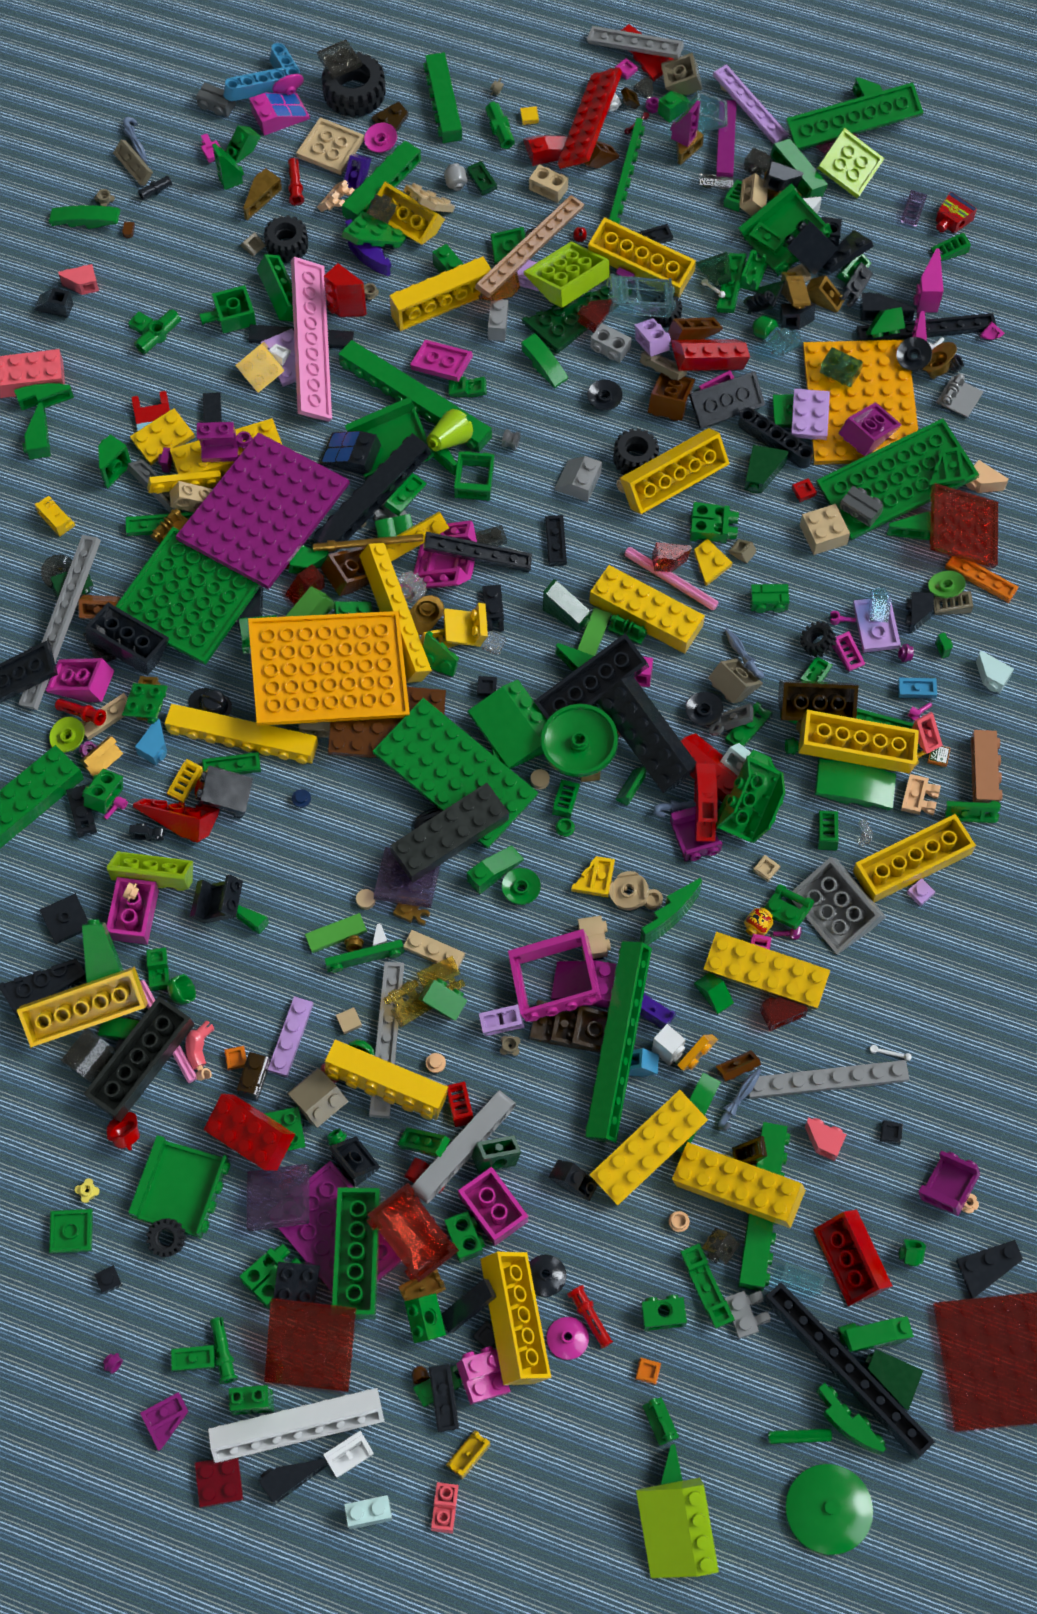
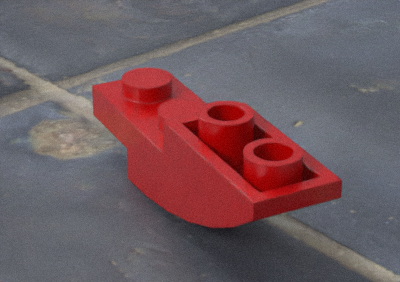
M695 763V841H715L716 822H718L715 764Z

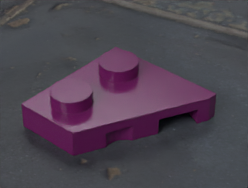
M180 1392L140 1413L158 1451L164 1447L189 1412Z

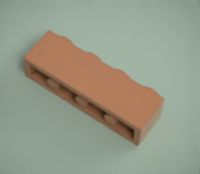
M974 730L972 733L973 802L990 803L991 801H1002V790H999L1002 773L998 770V766L1001 765V755H998L1000 738H997V731Z

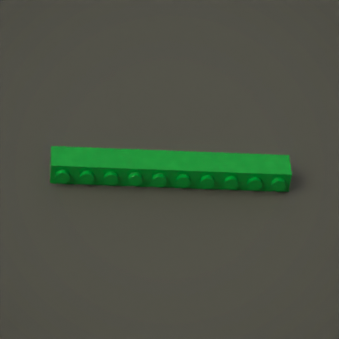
M351 340L339 353V362L344 369L352 371L358 378H363L372 387H377L385 395L396 399L397 402L410 397L417 413L424 417L427 422H432L436 425L442 416L452 409L464 412L467 415L466 419L468 422L471 421L473 426L472 437L465 443L470 449L480 452L491 440V427L355 341Z
M622 941L618 953L619 959L615 969L614 986L611 990V1002L608 1007V1018L604 1028V1039L600 1049L601 1055L597 1066V1077L593 1086V1098L589 1107L590 1114L586 1125L585 1137L596 1142H617L652 948L643 942Z

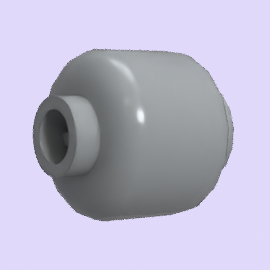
M457 163L451 164L444 171L448 188L454 191L463 189V186L468 181L463 166Z

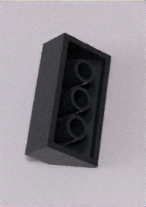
M109 602L85 627L86 638L89 642L147 676L159 663L169 641V637Z

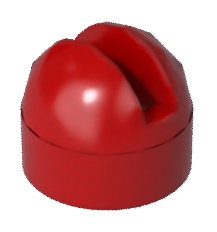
M577 227L573 232L574 240L577 242L585 241L587 238L586 229Z

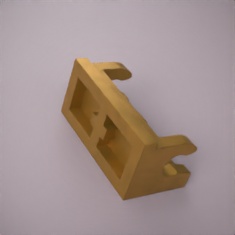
M436 1267L398 1286L404 1301L434 1293L437 1295L446 1290Z

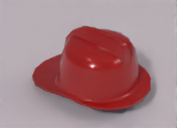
M128 1112L121 1122L115 1118L112 1119L107 1126L108 1141H112L119 1149L127 1148L131 1151L132 1144L140 1137L137 1116L133 1112Z

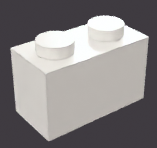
M667 1024L654 1038L652 1051L659 1054V1057L670 1066L673 1062L678 1063L683 1057L686 1039Z

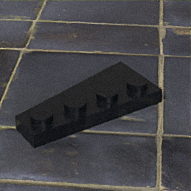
M75 958L51 966L50 969L44 971L39 970L25 977L14 978L13 981L7 983L2 982L0 983V990L17 1018H19L17 1009L20 1006L62 992L86 978V973Z

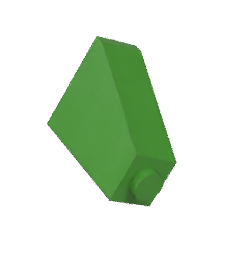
M311 586L285 617L327 615L334 609L335 602L326 593Z

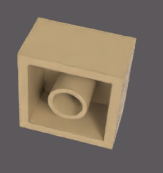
M836 504L802 514L800 527L813 555L847 545L850 532Z

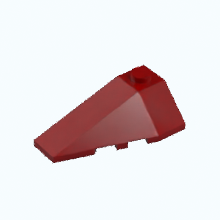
M537 135L524 138L523 142L532 166L558 161L568 136Z
M147 798L133 803L135 809L179 836L190 839L191 842H200L209 836L220 812L218 808L204 805L199 807L196 804V808L186 807L185 803L182 802L168 805V802L165 800Z

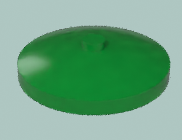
M587 704L569 705L556 711L545 723L541 734L542 751L548 763L558 772L572 777L590 776L603 770L614 758L618 747L617 729L612 719L601 709Z
M821 1464L805 1470L794 1480L787 1493L785 1514L792 1534L804 1547L822 1555H839L854 1549L864 1540L872 1524L873 1504L867 1487L856 1474L838 1465Z

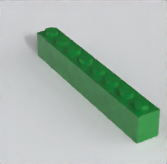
M763 1122L760 1136H764L767 1157L758 1161L756 1167L785 1176V1173L781 1172L782 1165H786L787 1153H784L785 1145H789L790 1133H787L788 1126ZM750 1213L748 1214L738 1287L763 1292L765 1286H769L770 1274L767 1273V1267L772 1265L773 1253H770V1246L775 1244L776 1233L773 1232V1226L777 1225V1223Z

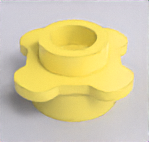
M90 1178L85 1179L82 1185L75 1187V1193L81 1196L83 1203H88L95 1196L99 1195L100 1192L99 1188L93 1185V1180Z

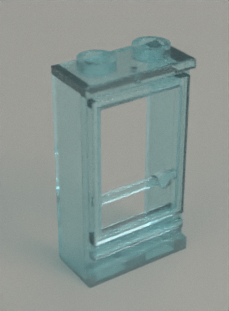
M610 274L607 287L611 288L608 293V299H612L609 313L670 318L672 311H675L676 300H673L675 288L672 286L671 278L667 280L615 276V274ZM628 289L637 290V301L629 300ZM640 290L664 292L665 303L641 301Z

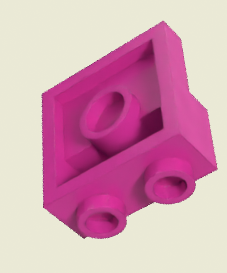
M492 1346L482 1349L480 1351L481 1354L475 1355L474 1352L462 1355V1359L456 1364L470 1405L510 1392L509 1385H503L497 1349L493 1350Z

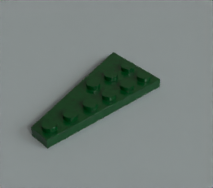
M617 280L602 286L600 290L585 293V296L575 299L563 308L554 305L552 309L542 312L541 310L529 318L526 316L522 318V323L554 351L559 353L632 294V289L621 280Z

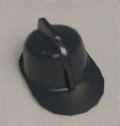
M200 688L194 691L188 700L190 708L225 716H228L232 710L230 699L218 690Z

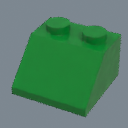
M111 434L103 439L98 446L99 469L107 489L127 471L128 463H131L127 446Z

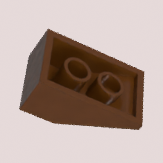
M661 373L651 393L647 413L657 417H667L673 421H682L689 403V394L692 393L696 379L682 377L677 381Z
M356 547L332 553L325 559L321 570L339 596L354 593L370 584L359 556L366 547Z

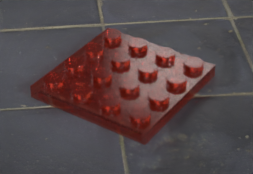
M935 483L931 486L930 550L995 568L998 565V502Z
M272 1298L270 1303L264 1382L349 1392L357 1308Z

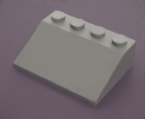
M833 857L826 860L792 891L804 898L809 897L814 900L813 907L806 915V918L837 955L870 932L886 918L884 913L843 865ZM793 901V903H794L799 909H801V907H802L803 905H801V904H799V903Z

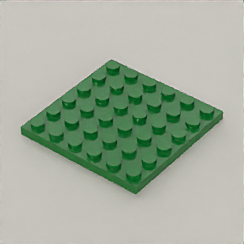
M172 527L116 607L169 637L167 645L206 665L261 585L179 542L176 539V535L180 530Z

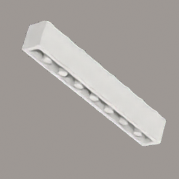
M375 1388L208 1429L210 1447L214 1461L217 1463L384 1422L378 1389Z

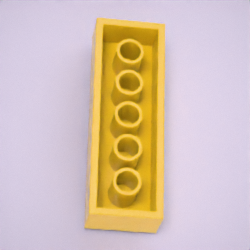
M605 217L588 244V250L609 259L610 266L616 269L619 267L633 273L637 279L669 294H673V296L678 298L695 271L696 260Z
M483 256L391 294V317L398 329L403 331L484 297L485 295L475 289V286L491 270L490 266Z
M273 418L235 429L236 436L238 433L246 431L254 438L259 432L282 444ZM199 440L170 449L177 474L220 470L222 478L235 462H202ZM238 447V457L245 450L242 447Z
M708 428L620 477V481L630 509L643 514L730 463L720 433Z
M608 565L590 591V604L603 611L612 613L611 615L618 614L625 621L629 619V623L633 621L634 624L640 627L644 626L648 635L684 654L704 624L705 615Z
M807 710L801 720L798 753L910 774L916 766L919 730Z
M954 814L856 862L852 872L863 890L875 903L919 881L921 878L923 879L971 855L976 844L957 815Z
M719 932L715 934L704 966V971L818 1009L830 970Z
M134 966L22 1005L17 1009L29 1045L34 1047L141 1010L148 1005Z
M336 1039L325 1060V1074L330 1079L335 1081L340 1079L351 1088L356 1089L359 1087L370 1096H380L385 1102L399 1104L408 1112H418L421 1117L427 1120H437L446 1100L447 1086Z
M679 1090L589 1175L619 1205L702 1127L708 1119Z
M689 1142L686 1144L672 1178V1181L679 1188L790 1229L806 1191L803 1184L798 1181Z
M495 1252L481 1258L484 1279H489L496 1298L489 1303V1310L503 1385L536 1384L550 1379L551 1373L527 1252Z

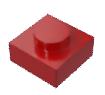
M809 478L792 484V490L799 502L816 496L817 492Z

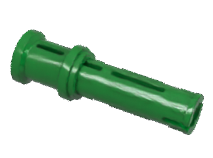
M217 1317L210 1320L217 1353L215 1365L219 1369V1384H228L237 1381L238 1376L235 1375L233 1367L234 1358L230 1356L224 1319L223 1317Z

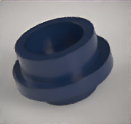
M297 790L292 795V802L298 808H305L311 802V795L306 790Z

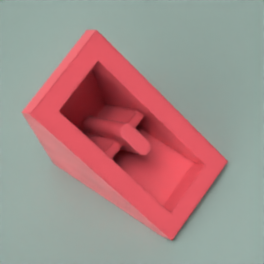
M932 712L914 721L912 729L919 730L918 744L926 754L943 746Z

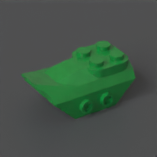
M754 749L746 757L741 771L734 781L731 793L725 796L718 811V822H716L718 829L750 843L756 842L771 829L785 796L783 772L775 768L771 757Z

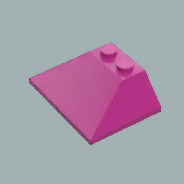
M472 521L447 523L449 529L440 533L441 535L477 542ZM423 543L420 545L410 589L417 590L460 585L471 579L475 561L423 551Z

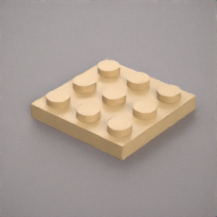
M320 117L297 151V158L342 175L348 165L349 156L357 152L364 141V135Z

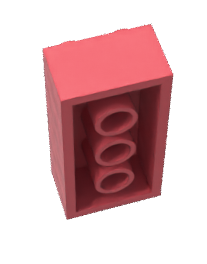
M60 349L0 356V398L15 397L14 390L25 386L45 383L65 384L64 365Z

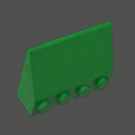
M518 679L502 686L468 710L469 716L489 744L492 745L491 747L497 752L503 764L509 769L543 754L541 734L547 719Z

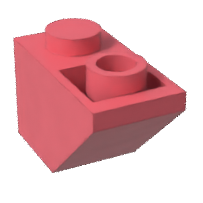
M92 264L58 272L62 286L81 295L99 291Z
M808 1118L805 1129L815 1152L835 1161L847 1134L843 1133L838 1127L825 1125L820 1119Z

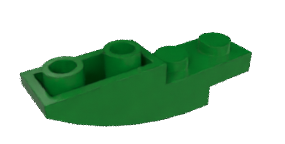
M702 1073L690 1097V1101L705 1116L721 1081ZM696 1132L677 1150L683 1153L687 1142H692Z
M824 1383L817 1389V1394L828 1407L823 1415L838 1432L851 1442L870 1452L880 1455L886 1450L884 1440L879 1434H874L869 1420L865 1416L861 1417L860 1414L852 1418L850 1416L852 1414L850 1409L844 1403L841 1404L836 1398L838 1394L832 1386L828 1387Z

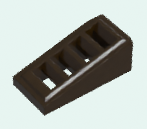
M764 1136L732 1147L733 1158L753 1165L767 1157Z

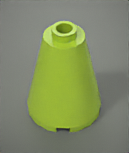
M457 409L447 411L427 437L429 448L433 451H440L466 443L473 434V426L471 421L468 422L466 419L467 415Z

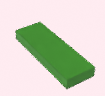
M597 608L593 609L590 617L591 620L587 624L577 650L593 656L597 654L612 613Z
M360 913L306 933L305 937L311 952L315 953L341 943L352 935L359 936L367 933V929Z

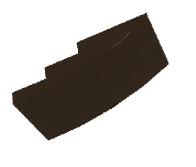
M537 1000L535 1006L548 1002ZM579 1006L572 1011L558 1012L555 1016L541 1017L531 1023L528 1039L573 1049L600 1052L608 1012Z

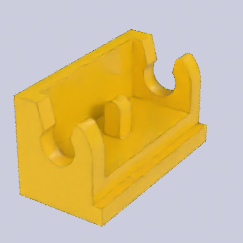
M50 496L44 498L39 503H35L37 513L59 537L76 526L72 519L58 507Z
M473 1431L446 1465L461 1479H464L491 1446L490 1441L483 1438L478 1431Z

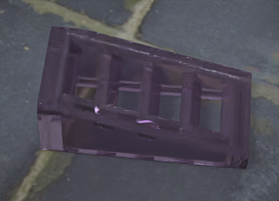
M911 190L900 222L917 227L927 197L926 194ZM911 200L920 202L921 204L911 202ZM911 205V206H914V207H918L919 210H918V209L911 208V207H909V206ZM907 211L915 212V213H917V215L908 213ZM906 216H909V217L915 218V221H914V220L907 219V218H905V217H906Z

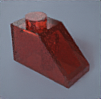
M617 300L590 301L587 306L583 305L578 312L580 317L577 322L594 333L612 311Z
M656 542L652 553L654 571L673 572L688 560L692 549L691 545Z
M311 564L296 576L285 596L295 606L311 586L320 591L325 588L324 576Z
M771 997L763 1001L760 1012L771 1032L806 1017L808 1009L804 1005L782 997L776 999Z

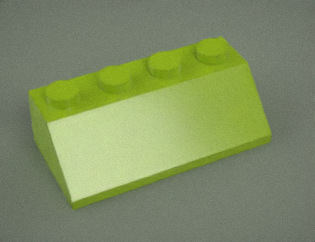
M117 851L107 865V871L111 880H117V877L153 881L156 882L158 888L170 887L178 891L188 890L193 882L194 861Z

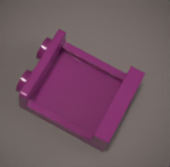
M234 422L197 423V440L200 441L202 462L237 460L238 441Z
M696 806L671 813L670 823L684 861H697L706 855L714 856L721 851L723 845L722 841H719L717 834L715 841H695Z
M940 1151V1160L926 1186L922 1185L918 1192L921 1200L959 1216L980 1176V1171L975 1162L968 1159L966 1161L962 1160L950 1151L947 1153Z

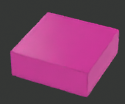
M627 58L615 66V68L620 67L622 71L621 76L626 80L638 71V67Z

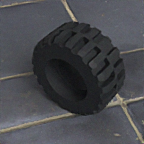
M362 52L342 53L338 55L339 57L331 59V63L328 62L322 72L323 96L327 105L336 113L340 112L341 115H350V117L357 115L361 117L366 113H372L373 109L376 110L383 102L386 94L385 75L378 61L375 58L371 59V56L368 54L363 55ZM349 81H361L366 83L365 85L358 88H346L342 86L343 84Z

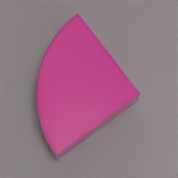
M990 322L979 336L983 339L993 340L1000 338L1005 333L993 322Z

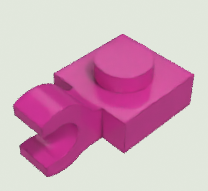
M207 133L201 135L203 140L201 149L210 163L215 161L212 144L216 143L218 146L219 144L217 140L211 142Z

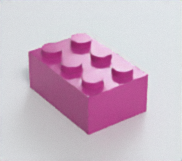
M117 877L107 921V929L113 941L148 945L159 893L156 882ZM129 882L134 885L136 883V888L139 889L135 900L130 899V901H127L128 899L123 897Z
M492 1167L458 1190L459 1198L472 1216H474L494 1246L528 1223V1215Z

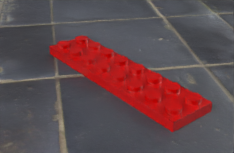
M620 67L611 68L600 73L596 72L591 75L557 163L560 169L590 161L622 75Z

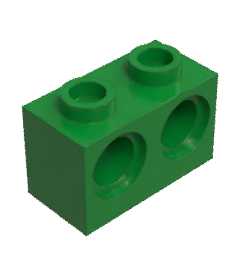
M102 769L99 774L94 776L90 786L86 787L83 791L84 806L105 814L115 798L123 790V776Z
M467 1211L444 1220L459 1263L483 1254L482 1248L485 1247L482 1236H477L475 1228H478L474 1216L470 1217ZM459 1223H465L468 1227L464 1231H459L456 1226ZM466 1242H473L475 1244L472 1250H466L463 1246Z

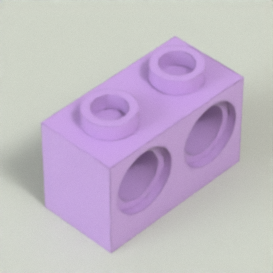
M654 319L634 325L635 339L650 357L669 351L670 335Z
M519 1005L479 1013L482 1031L485 1036L524 1028Z

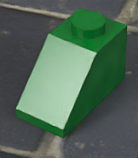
M670 91L659 99L658 114L670 123L687 111L693 103L683 94Z

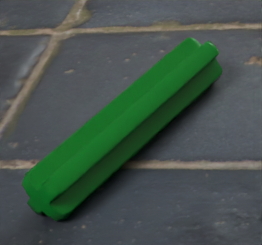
M830 1429L768 1432V1442L770 1444L830 1442L832 1440Z

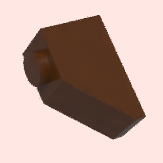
M597 141L590 161L584 164L589 168L599 169L617 160L620 156L611 145Z

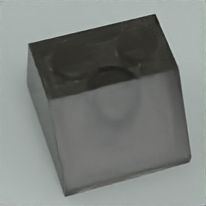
M86 1028L61 1061L76 1074L92 1083L117 1050Z

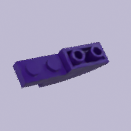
M352 219L345 221L346 228L353 222ZM348 240L349 249L362 263L382 275H391V262L388 258L384 257L380 246H372L371 243L366 242L363 245H356Z

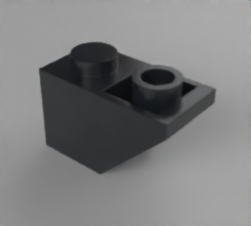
M772 161L766 173L763 187L776 192H782L792 183L796 188L803 176V172Z
M57 288L46 291L40 295L35 311L68 318L73 307L70 291Z
M811 303V306H805L802 309L795 308L792 304H781V329L799 330L813 322L816 304Z
M911 592L910 598L906 599V610H909V615H906V626H909V633L916 631L931 618L934 610V593Z
M557 1160L549 1175V1178L558 1186L589 1202L598 1186L593 1178L572 1162Z

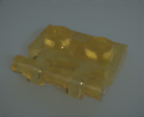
M449 956L416 972L423 990L429 979L436 980L437 978L444 982L448 980L449 985L446 987L451 990L454 988L459 990L466 986L463 979L457 982L454 979L455 976L461 973L453 956Z
M416 980L405 982L401 988L390 991L388 996L384 997V1002L387 1005L391 1002L395 1003L396 1007L391 1009V1012L400 1027L432 1009L418 1000L422 991L417 994L415 988L418 987V982ZM407 994L410 999L404 1002L401 996Z

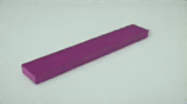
M720 100L716 169V176L733 177L736 101Z

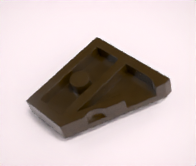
M398 101L371 116L374 124L388 123L398 131L401 128V124L408 118V111Z

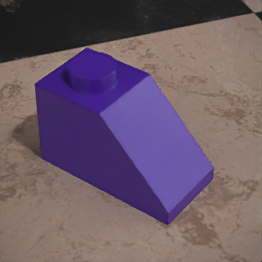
M358 154L349 156L344 178L348 182V188L355 190L363 184L368 176L371 158Z

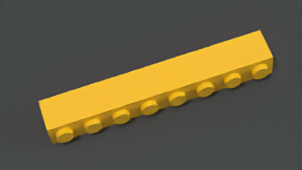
M384 543L368 544L359 556L380 612L399 611L406 683L422 682L432 670Z
M171 704L165 720L167 732L172 735H185L194 740L197 738L203 739L212 744L221 743L229 748L239 747L247 752L256 751L265 756L274 755L283 760H296L301 764H312L318 747V740L315 735L270 725L257 726L256 722Z

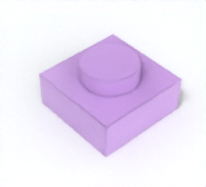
M921 878L907 891V894L921 907L935 894V891Z

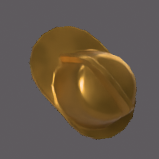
M944 342L932 350L931 361L923 368L930 375V378L935 379L949 370L950 360L957 352L956 345L953 342Z
M423 596L410 609L418 635L430 631L443 615V602L436 596Z

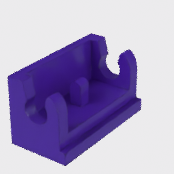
M644 992L640 1015L663 1029L672 1022L676 1012L670 1011Z

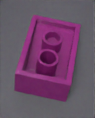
M875 402L848 417L838 434L846 442L850 443L857 452L866 456L878 448L902 424Z
M557 961L551 1000H559L592 990L586 961ZM594 961L602 1000L589 1006L608 1008L611 1002V990L614 984L616 964Z

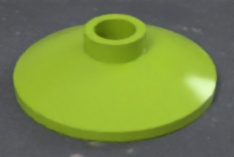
M64 717L58 720L50 731L49 740L51 746L56 745L63 753L75 750L83 741L85 734L84 726L75 717Z

